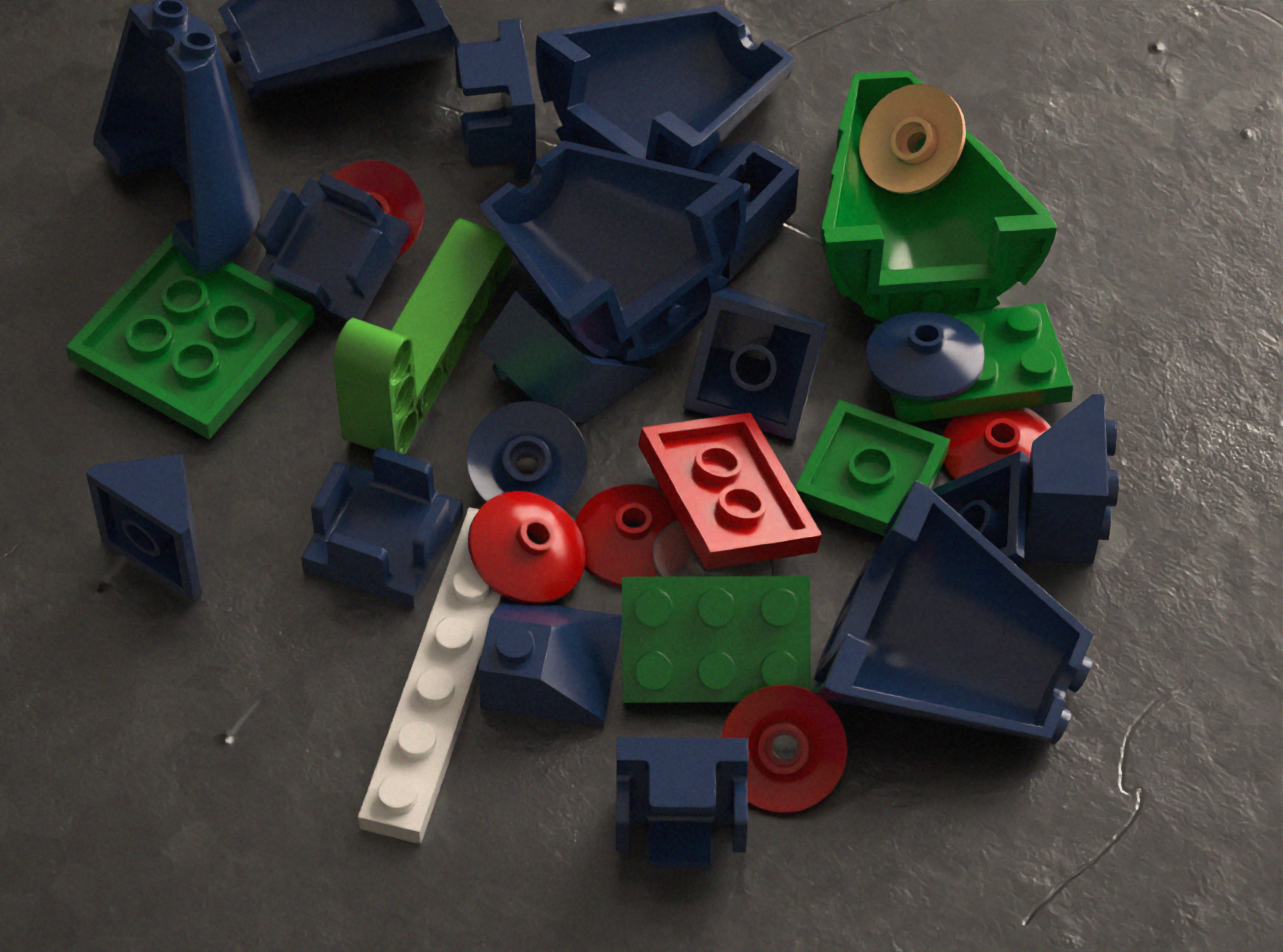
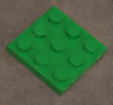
M172 232L66 345V351L69 361L210 439L315 321L314 308L305 301L233 262L214 271L198 275L173 244Z

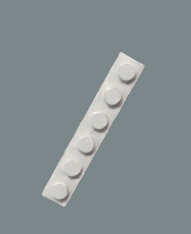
M468 508L358 816L360 830L421 844L478 680V668L490 616L502 599L505 598L483 581L470 558L468 532L470 524L479 509Z

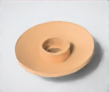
M927 84L907 85L886 95L871 110L863 125L860 136V158L868 176L883 189L896 194H915L937 185L953 170L963 151L966 127L962 111L955 100L946 92ZM926 138L923 147L915 153L916 144L921 139Z

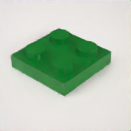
M839 399L794 488L807 508L885 536L883 529L915 480L927 485L930 489L932 488L948 454L950 439Z

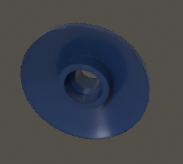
M916 311L894 316L883 322L873 331L866 346V364L876 382L889 392L911 400L938 401L957 396L968 390L978 380L984 367L985 354L983 344L973 329L952 316L937 312Z
M520 401L497 408L479 423L469 441L467 469L474 489L485 502L506 492L524 491L544 496L562 508L576 495L584 481L587 470V449L580 430L565 413L544 403ZM522 458H532L538 463L539 467L534 473L526 475L517 470L516 464Z

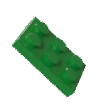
M1043 302L949 315L964 322L973 329L980 338L984 348L985 357L982 373L978 380L963 393L944 400L917 401L889 392L897 420L911 423L991 411L1072 402L1073 382L1046 304ZM882 323L874 324V330Z
M810 576L622 577L623 703L740 702L746 696L759 689L781 684L799 686L811 691Z

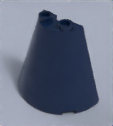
M156 0L153 5L130 7L95 129L93 145L118 176L170 163L190 188L192 219L173 224L172 242L198 275H202L230 263L250 245L251 235L255 228L259 227L261 205L258 190L213 30L202 19L189 13L188 5L182 0Z
M228 0L218 9L227 28L226 31L219 34L220 39L234 64L242 60L244 67L238 69L236 73L251 100L263 94L454 56L455 45L461 44L438 0Z
M720 5L546 31L538 34L536 38V69L543 103L552 101L562 124L561 127L555 130L561 142L568 141L694 170L783 80L790 76L796 57L769 39L761 42L759 47L755 46L752 35L745 26L746 23Z
M568 141L561 142L534 163L530 172L529 183L526 186L517 188L508 182L479 204L486 219L572 337L587 350L602 358L605 356H615L624 361L643 359L665 350L682 339L705 317L711 295L724 289L729 281L728 278L722 276V272L731 250H741L746 225L744 186L734 179Z
M915 480L883 529L885 537L877 545L872 556H868L839 613L814 675V680L821 683V685L815 683L811 691L815 693L814 695L821 697L825 701L1034 741L1049 742L1053 745L1057 744L1064 734L1072 714L1071 711L1064 708L1067 702L1064 700L1067 689L1076 693L1083 685L1091 669L1092 659L1085 655L1094 633L933 490Z

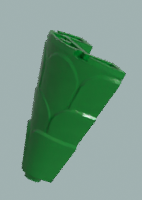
M909 70L854 73L838 127L837 154L831 171L830 194L821 227L822 248L835 286L844 298L848 296L859 304L864 314L883 322L908 312L930 311L950 315L995 308L1001 304L999 299L1001 294L1009 290L1017 282L1025 286L1036 274L1050 252L1057 230L1055 221L1051 218V212L1002 166L1003 162L967 129L963 151L957 164L941 182L928 190L915 194H896L883 189L868 176L862 165L859 151L863 125L871 110L886 95L907 85L923 84ZM926 138L921 139L916 144L915 153L923 147Z

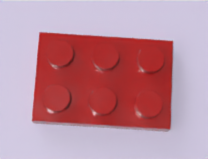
M751 412L642 427L638 446L706 570L817 553L822 534Z

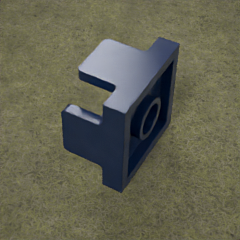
M521 18L499 20V37L496 40L461 43L454 47L457 87L462 89L465 96L501 93L503 105L502 108L496 110L468 112L461 115L466 160L471 166L512 162L515 180L529 178L534 163L537 161L535 100Z
M323 173L318 182L308 178L299 196L294 191L285 187L280 190L256 233V237L266 249V254L255 275L312 305L315 310L346 324L351 318L362 321L412 229L406 221L381 210L373 196L368 192Z
M378 447L372 457L373 471L354 464L348 470L347 465L335 462L311 506L314 533L301 557L303 571L415 609L463 516L462 501L440 494L434 489L433 467L431 464L383 447Z
M617 737L616 851H629V823H643L648 827V866L652 869H710L713 860L712 828L716 824H732L733 852H746L748 829V738Z

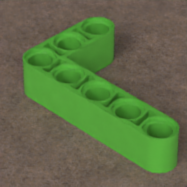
M461 218L458 219L451 227L391 331L356 318H351L345 324L339 335L333 356L341 436L344 440L374 451L378 447H383L405 455L511 267L514 256L495 230Z

